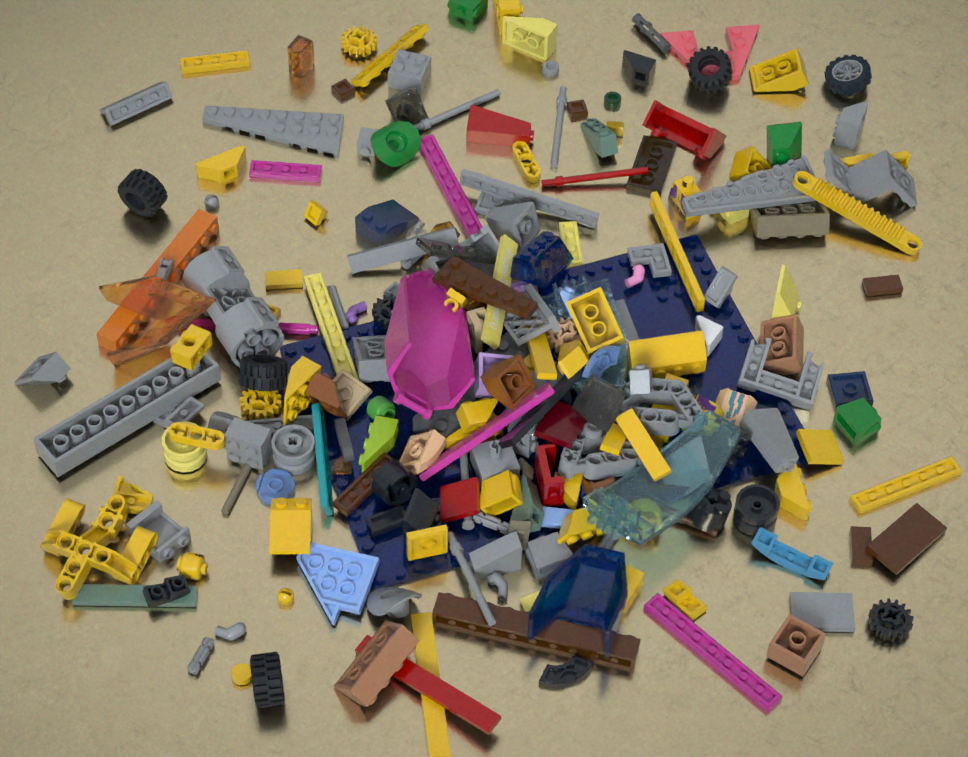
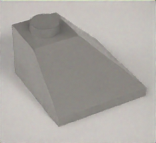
M57 352L38 357L14 383L16 385L61 383L67 378V373L71 368Z

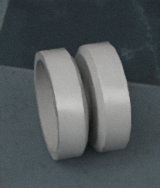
M293 424L286 425L275 432L271 441L275 467L288 471L292 476L301 475L309 471L316 460L315 440L311 431L304 426Z

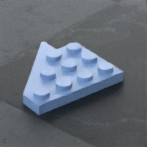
M311 542L310 554H298L296 559L331 624L336 625L341 610L360 615L380 563L379 557Z

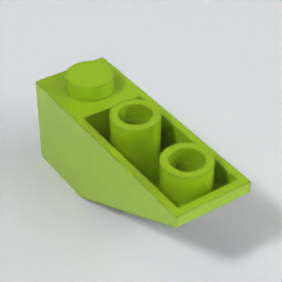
M376 415L374 422H370L368 434L370 435L364 441L365 452L364 454L361 453L359 458L362 473L384 452L388 453L395 446L399 432V419Z

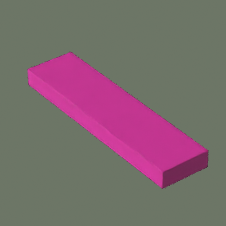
M251 160L249 177L308 182H320L322 175V165Z

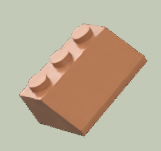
M798 315L761 321L760 344H765L766 338L772 339L763 369L782 375L801 373L804 353V327Z

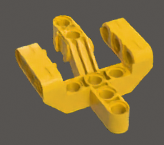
M119 494L112 495L105 506H101L98 509L100 514L95 522L92 521L90 529L80 537L73 534L76 528L81 525L80 521L84 515L86 505L69 498L65 499L47 531V535L44 537L42 544H40V548L58 557L61 555L68 557L55 583V588L63 599L72 600L78 595L92 567L109 573L113 578L129 585H134L137 582L157 543L158 533L137 526L122 555L106 548L112 541H116L117 534L123 523L126 522L129 513V506L123 496ZM122 504L120 508L114 509L116 505ZM108 522H113L110 526H105ZM90 549L87 554L82 555L83 551ZM108 556L107 560L100 562L101 558ZM80 567L78 572L72 573L75 568ZM71 585L67 591H63L65 586Z

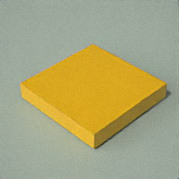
M797 430L796 436L808 464L842 465L845 461L832 430Z
M447 525L407 532L408 561L448 553Z

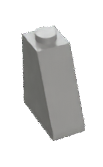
M517 531L511 532L469 553L468 564L476 580L488 578V575L493 572L505 574L521 570L522 546Z

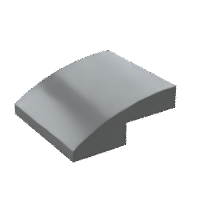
M190 396L183 403L171 408L153 421L166 429L175 422H190L205 408V405Z

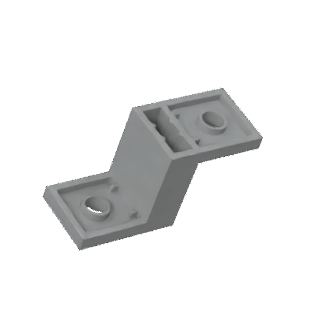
M831 149L824 151L825 178L829 183L836 186L837 190L841 189L842 193H848L849 197H855V200H860L862 204L892 189L911 208L917 205L914 178L887 150L850 168Z

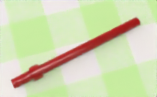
M648 167L569 177L555 176L554 179L541 180L542 187L555 185L556 187H561L564 184L648 174Z

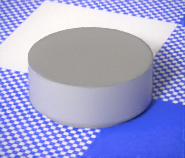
M553 60L545 61L542 65L543 74L548 77L556 76L559 73V64Z
M585 423L583 428V435L593 440L602 437L603 427L599 423Z

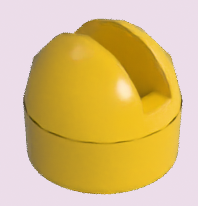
M282 588L277 594L279 604L289 606L293 603L294 594L291 589Z

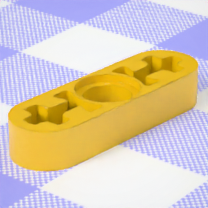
M524 141L514 142L512 154L525 180L529 183L538 182L541 178V170L528 144ZM529 160L531 161V163L524 164L522 163V161Z
M175 422L168 428L169 438L176 443L210 450H220L225 445L224 434L219 430ZM195 433L202 435L200 439L191 438Z

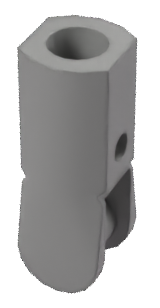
M163 257L161 258L152 282L155 288L164 289L173 270L174 259L169 261Z

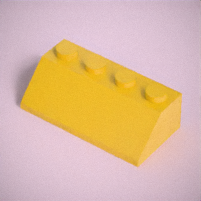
M703 330L628 341L626 357L628 372L636 364H647V367H652V378L663 379L667 373L682 376L705 372L707 356Z

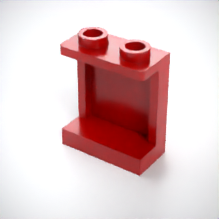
M556 444L536 446L535 472L544 507L563 505L564 478L563 476L551 477L550 470L555 469Z

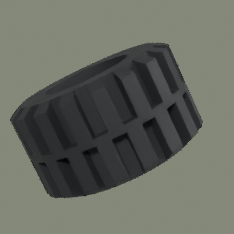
M706 46L707 49L702 47L699 49L700 52L695 51L693 53L694 57H690L688 73L695 89L699 88V91L702 93L706 91V94H710L713 91L715 94L717 90L723 91L724 86L727 87L729 85L733 71L727 53L724 54V50L720 49L718 51V47L714 46L711 49L710 46ZM707 65H717L720 67L719 71L714 75L705 76L701 74V70Z
M133 169L119 184L117 190L123 203L134 213L143 217L154 216L168 198L163 184L154 175L142 169Z
M271 355L244 357L240 360L239 384L255 391H277L286 388L289 362L283 358Z
M278 652L251 655L250 669L255 705L257 708L283 705L285 695Z

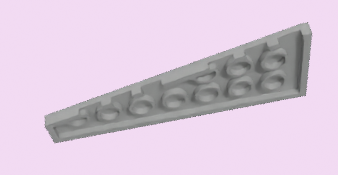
M205 105L202 120L205 124L221 128L230 127L236 132L242 130L250 132L252 136L258 134L265 136V139L287 145L297 144L303 149L309 147L318 150L319 153L328 152L334 154V157H338L344 114Z
M802 155L797 160L793 161L791 159L783 165H774L772 169L760 170L741 177L738 181L727 182L726 185L719 188L716 186L710 191L699 192L685 197L682 200V205L686 216L691 217L812 202L816 200L797 190L793 186L792 180L799 171L808 172L814 177L815 175L807 156ZM798 178V181H799L800 183H802V184H805V183H806V180H805V179H803V178Z

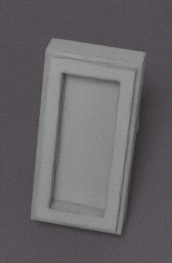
M721 266L704 295L705 300L720 308L725 298L732 292L738 275Z

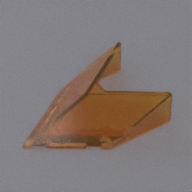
M155 275L99 286V290L108 302L149 317L151 322V329L129 349L108 352L107 357L116 367L165 347L216 302V299L206 297L199 292L176 283H170Z

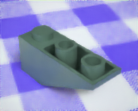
M589 118L586 122L581 123V127L599 156L603 158L618 154L615 132L596 118Z
M523 475L520 484L524 504L513 508L510 521H530V532H535L541 529L544 511L537 486L526 475Z

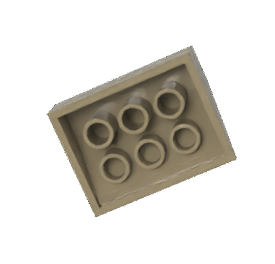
M818 201L749 210L753 231L756 237L760 239H769L770 237L783 239L787 238V236L803 238L805 235L822 237L829 234L830 213L825 205Z

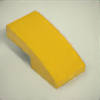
M678 578L663 589V593L670 602L690 620L694 621L707 611L706 604L692 595V589Z

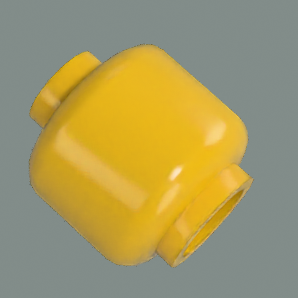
M185 552L183 556H179L177 571L187 579L199 580L202 575L207 574L208 563L205 562V557L202 554Z

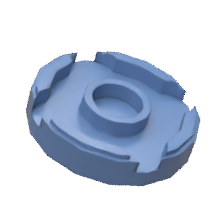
M270 469L268 472L259 475L256 481V493L263 502L271 505L272 498H292L295 493V480L288 471Z

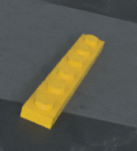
M419 24L412 27L351 80L353 87L369 85L371 79L379 76L384 68L392 65L398 49L404 51L414 46L413 43L425 36L424 34L429 30L427 24Z

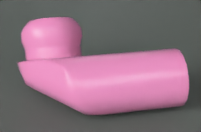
M634 265L632 268L634 270L633 276L625 279L624 282L628 288L644 280L645 269L642 265Z

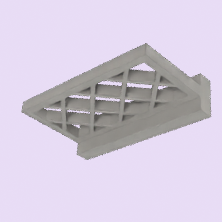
M531 283L524 287L526 292L523 295L538 302V309L528 320H520L522 317L509 312L505 313L503 326L517 346L526 343L549 329H552L554 333L561 330L555 315Z

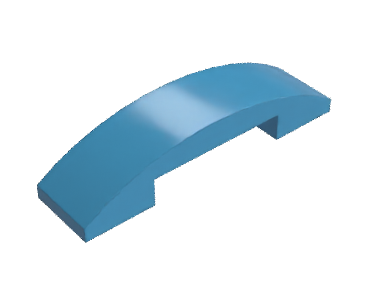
M762 527L759 528L751 544L775 563L798 574L819 580L826 579L833 565L832 562L816 554L812 558L778 541V535Z

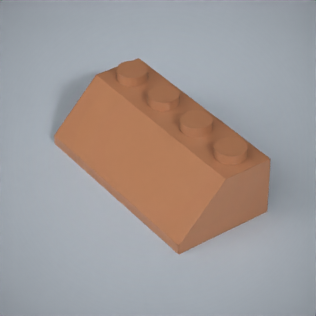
M385 621L335 683L334 687L359 705L368 707L375 702L380 690L389 684L391 676L403 666L405 658L415 651L419 640L403 624Z

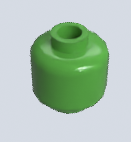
M376 396L368 403L367 414L373 420L376 415L394 418L395 405L384 396Z

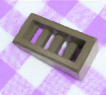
M511 520L506 533L507 535L517 531L522 550H525L527 547L531 522Z

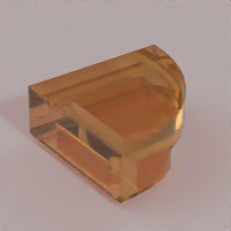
M339 457L332 465L331 474H351L352 462L344 463L343 457Z

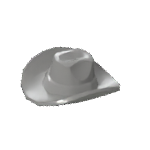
M381 587L368 595L367 607L375 616L388 614L389 617L401 618L410 612L408 600L413 597L420 599L422 594L399 587Z

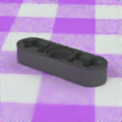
M336 418L334 423L344 463L354 461V453L345 418Z

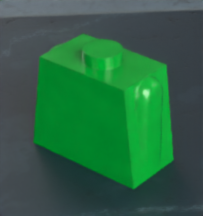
M449 0L447 7L450 14L473 22L488 7V0Z
M864 397L837 406L834 414V420L855 445H858L881 429L882 418Z

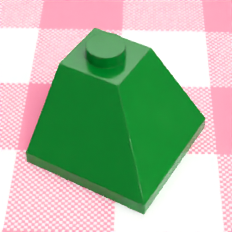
M801 121L767 125V160L772 166L777 164L783 165L788 160L793 159L794 161L802 156Z

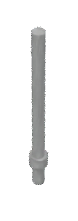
M565 86L560 87L559 96L556 101L558 107L550 164L552 168H556L558 165L564 107L567 105V88Z
M496 89L430 119L425 118L414 126L418 131L429 129L433 124L470 109V105L477 106L500 96V91Z
M448 532L449 548L452 555L456 556L488 625L493 626L496 624V620L463 554L464 549L461 543L457 541L454 533Z

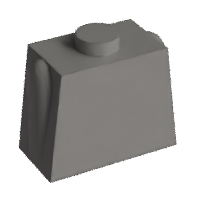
M558 532L539 536L527 543L525 554L532 566L536 580L573 567L574 555L566 543L558 544Z

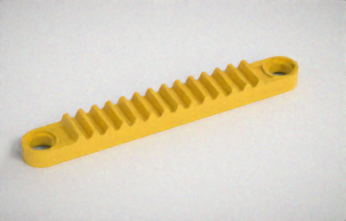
M799 171L795 174L792 184L797 190L909 255H915L920 251L922 247L921 239L907 231L905 226L900 227L898 222L893 223L891 218L887 219L886 215L881 216L879 211L875 212L874 208H868L867 204H861L860 200L856 201L855 197H849L848 193H842L841 189L837 190L836 186H830V183H825L822 178L818 179L805 171ZM798 178H803V179H805V180H806V183H805V184L800 183V182L798 181ZM908 242H913L916 248H911Z

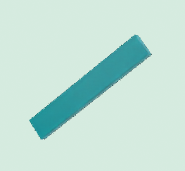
M316 403L312 404L320 504L326 516L333 515L334 508L332 506L333 498L325 412L320 404Z

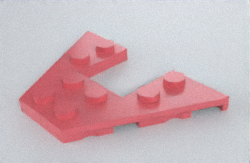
M759 24L726 27L725 32L731 51H725L724 54L727 53L733 71L731 80H740L759 30ZM693 30L660 33L671 45L670 49L676 52L678 57L685 63H690L689 59L691 56L694 57L693 53L695 51L699 52ZM707 65L701 70V74L705 76L714 75L719 71L720 67L717 65Z

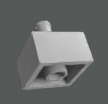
M502 438L480 443L470 450V461L476 477L479 479L480 487H482V481L507 470L520 477V466L512 446L501 449L498 444Z

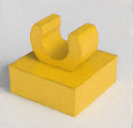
M315 200L309 201L304 217L315 226H318L326 218L328 211Z
M450 288L446 293L448 299L445 300L444 306L447 308L450 303H454L455 307L452 309L454 313L458 311L459 306L464 308L467 304L466 297L454 289Z

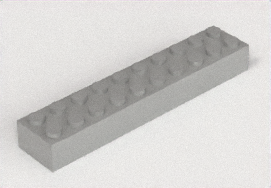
M206 353L191 371L172 363L171 357L33 438L37 454L59 477L155 420V418L165 414L171 408L180 405L190 396L193 397L220 381L219 364Z

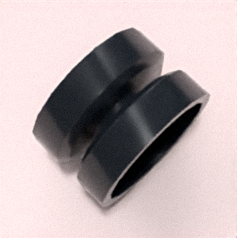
M753 484L742 488L736 496L733 513L736 527L743 533L752 536L756 535L760 527L772 531L776 525L780 501L778 495L765 485Z

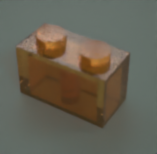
M298 35L287 47L289 72L304 78L315 66L313 40Z

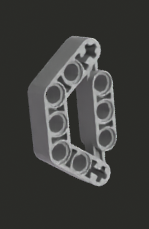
M652 378V392L649 394H631L629 381L604 399L600 405L603 421L607 424L616 423L615 417L632 408L647 433L652 435L674 436L679 433L680 428H687L691 432H700L705 426L702 408L686 384L680 380ZM642 403L671 405L676 412L673 410L638 406Z
M611 424L601 425L603 427V434L600 439H589L583 435L582 431L571 449L564 447L560 458L558 474L563 476V478H573L575 474L582 473L586 479L600 480L634 474L637 465L643 467L644 465L628 440H626L619 456L600 450L601 443ZM588 454L586 458L581 459L582 455Z

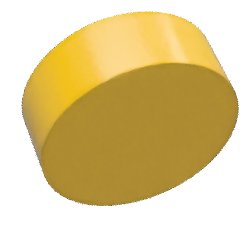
M245 663L236 664L231 670L232 681L237 685L248 684L252 680L250 666Z

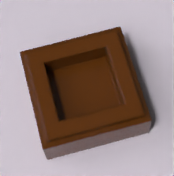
M346 79L331 85V90L341 100L355 93V88Z
M584 99L567 102V109L571 118L588 116Z

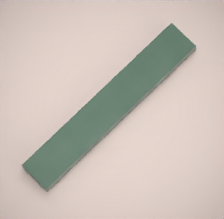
M83 584L78 595L71 602L72 605L148 606L142 591L144 586L150 585ZM189 586L190 593L188 595L155 607H196L198 587Z

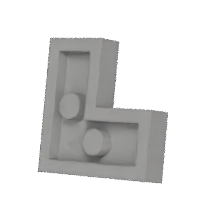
M663 243L627 248L631 266L649 264L653 278L671 276L672 270Z

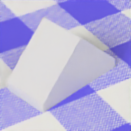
M699 315L696 316L695 330H703L706 356H709L722 339L723 326Z

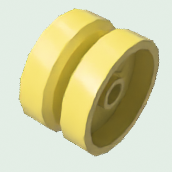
M188 421L180 422L198 426L197 424ZM168 428L164 431L162 435L164 460L171 469L178 472H191L200 468L205 463L207 449L173 442L169 438ZM199 433L191 436L193 439H200L202 437Z

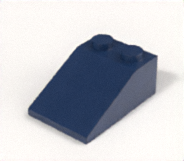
M392 199L369 206L355 216V230L378 247L393 242L419 221V217Z

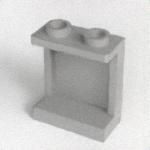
M157 500L126 524L130 537L137 526L158 533V540L151 556L159 563L171 558L174 552L186 546L189 540H191L189 528L187 526L182 528L163 511L162 504Z

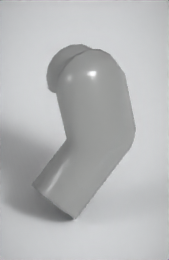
M498 572L489 574L487 578L488 583L491 585L496 584L498 587L497 598L503 601L507 600L508 582Z
M242 622L236 623L229 628L218 625L214 635L233 641L245 633L246 625Z

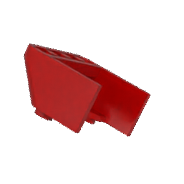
M654 100L642 126L651 130L650 134L658 138L662 135L697 152L696 156L703 160H706V158L710 159L727 137V135L717 129L710 128L656 100Z

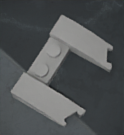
M766 338L765 344L754 345V339H752L736 387L754 393L757 389L792 401L791 405L810 411L814 403L824 363L822 362L820 366L816 365L810 359L813 353L808 351L799 380L795 381L763 370L772 339Z

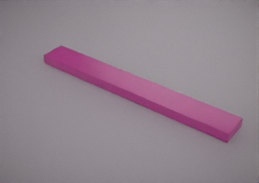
M434 135L421 137L420 150L468 239L472 234L479 233L483 226Z
M547 382L526 396L513 410L507 409L440 454L430 467L418 474L422 481L427 480L553 395L555 391Z
M659 593L644 604V610L766 712H769L782 700L780 693Z

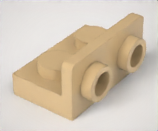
M484 307L467 311L470 344L475 354L483 352V344L485 343L481 340L486 314Z

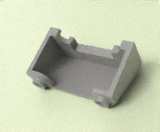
M486 225L480 229L479 233L472 234L468 239L459 243L458 246L429 257L422 264L421 269L427 271L430 268L436 274L452 256H455L487 275H493L499 242L490 227Z

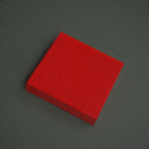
M477 477L440 487V520L443 523L480 514V487Z

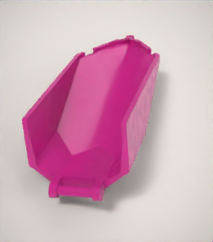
M430 268L427 271L421 270L411 273L409 277L406 275L402 276L385 339L387 374L395 392L393 402L410 408L421 414V417L426 420L431 417L433 410L453 409L475 381L466 311L459 307L458 311L454 313L452 311L455 307L454 303H450L447 308L444 306L445 300L448 299L446 293L449 289L433 283L432 277L435 275V271Z

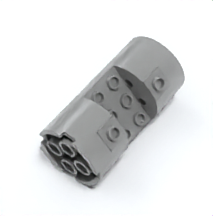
M213 246L211 250L200 254L188 264L182 277L184 286L200 311L205 316L212 318L216 325V336L236 366L240 367V360L247 356L276 355L284 342V335L279 327L278 320L262 297H255L250 289V282L244 274V269L228 246Z

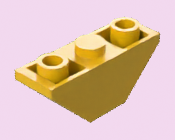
M245 146L235 147L195 163L197 177L219 183L238 177L246 161Z
M580 340L560 345L557 367L562 375L565 374L569 379L589 361V354Z
M795 463L791 472H782L777 478L775 493L780 501L779 507L802 520H807L809 512L812 511L811 501L807 500L806 485L802 484L801 469L797 468Z
M589 506L577 509L563 519L557 542L558 544L567 542L570 545L577 542L580 538L587 540L594 536V534L601 536L607 533V528L614 523L611 519Z

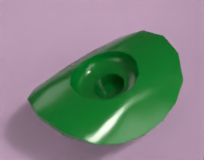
M404 121L390 123L377 130L370 138L371 147L377 157L392 167L401 166L411 160L419 151L421 143L418 129L410 122Z

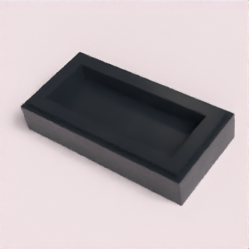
M403 505L366 517L365 522L372 536L375 537L403 527L402 520L406 511Z

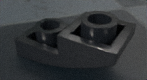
M179 575L164 578V582L161 584L144 586L142 592L148 608L188 595L190 588L185 576Z

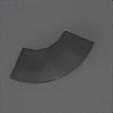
M574 655L569 662L563 665L547 664L539 679V685L554 688L573 685L590 673L594 662Z

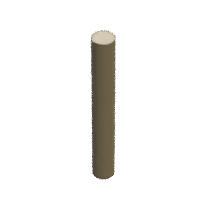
M244 464L221 509L222 513H229L252 468L249 464Z

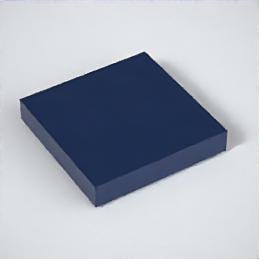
M865 371L827 375L835 409L837 406L863 397L870 405H873L874 400Z

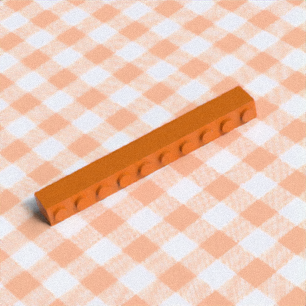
M201 209L195 212L96 333L99 346L117 354L122 348L126 347L128 340L137 333L140 325L147 321L149 314L158 307L161 299L167 296L169 289L178 282L179 277L185 271L188 264L199 255L203 247L208 245L211 237L217 234L219 230L217 216ZM163 257L169 261L174 259V267L164 289L155 288L152 282L161 258Z

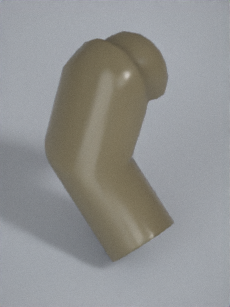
M523 458L518 459L517 461L522 470L519 480L521 481L522 476L526 475L532 481L534 477L533 467Z

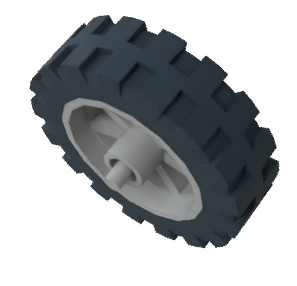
M843 55L844 57H837L836 60H832L829 63L830 65L826 66L824 74L826 85L834 94L838 93L841 96H845V94L850 96L853 93L858 94L871 83L870 64L862 56Z

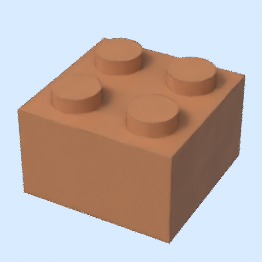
M789 614L770 641L766 657L803 677L822 649L826 633Z

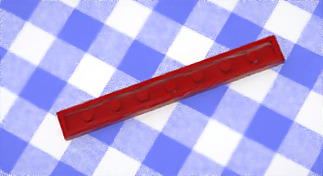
M367 634L356 647L355 653L359 654L372 637ZM407 658L403 661V666L392 675L490 735L502 719L498 713Z

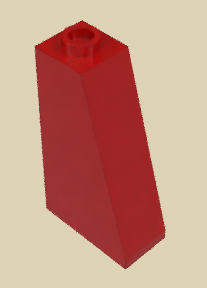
M470 105L466 142L512 146L516 141H524L529 146L530 141L534 140V131L531 130V123Z

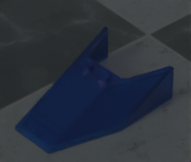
M585 544L547 576L529 611L527 639L532 640L554 620L565 619L602 629L604 658H609L628 597L625 553Z

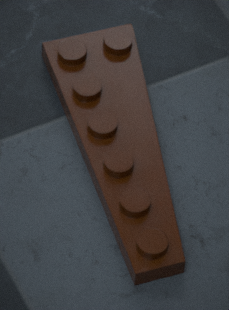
M452 256L432 277V281L436 285L447 289L452 288L462 295L527 320L538 309V302L455 256Z

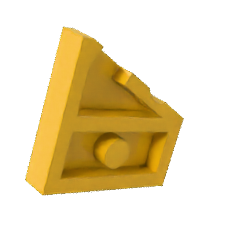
M118 475L113 495L119 494L124 497L129 506V513L139 514L153 503L154 497L151 493L141 490L134 483L131 485L124 480V477ZM122 504L116 505L114 509L120 508Z

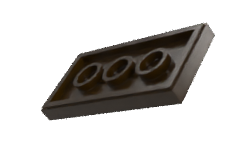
M643 135L632 168L648 167V174L629 176L626 189L646 194L657 191L661 197L678 143Z

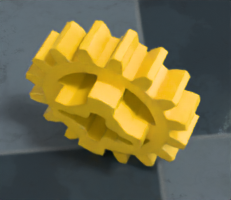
M362 25L359 28L353 26L352 30L347 28V32H342L343 36L340 37L341 48H344L345 53L349 52L350 56L355 54L358 57L361 54L365 57V53L370 55L371 50L375 51V46H377V34H374V30L369 31V27L363 29Z
M248 389V392L243 391L242 397L239 398L240 410L243 411L244 416L249 415V420L256 418V420L260 418L267 419V417L274 418V413L279 414V408H282L281 394H278V390L255 391Z

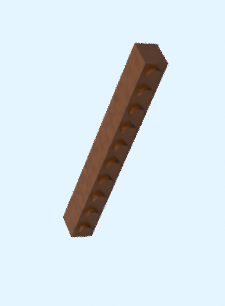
M439 592L432 611L433 624L565 655H576L587 660L634 670L641 639L632 635H622L611 630L596 629L589 625L583 626L572 621L557 620L551 616L544 617L529 611L523 612L511 607H501L487 602L496 620L495 625L489 626L477 601L468 597L454 596L451 593Z

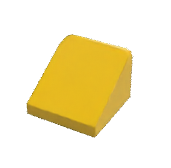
M607 121L606 126L615 132L616 136L623 137L624 122Z

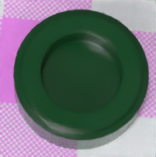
M613 91L606 93L604 104L609 108L619 107L621 105V95Z

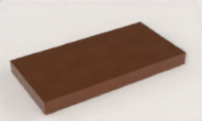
M916 503L867 545L866 550L897 575L944 534L947 527Z

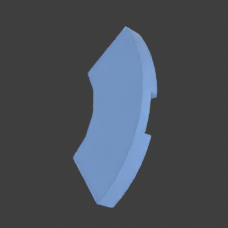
M606 345L597 350L587 362L582 377L599 381L605 369L617 364L621 346Z

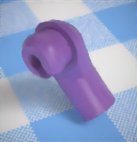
M364 301L348 309L345 315L349 323L356 322L358 320L356 314L367 310V305Z

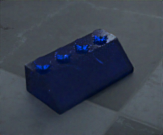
M543 231L513 257L510 277L545 288L571 264L574 258L560 236L554 235L550 231Z

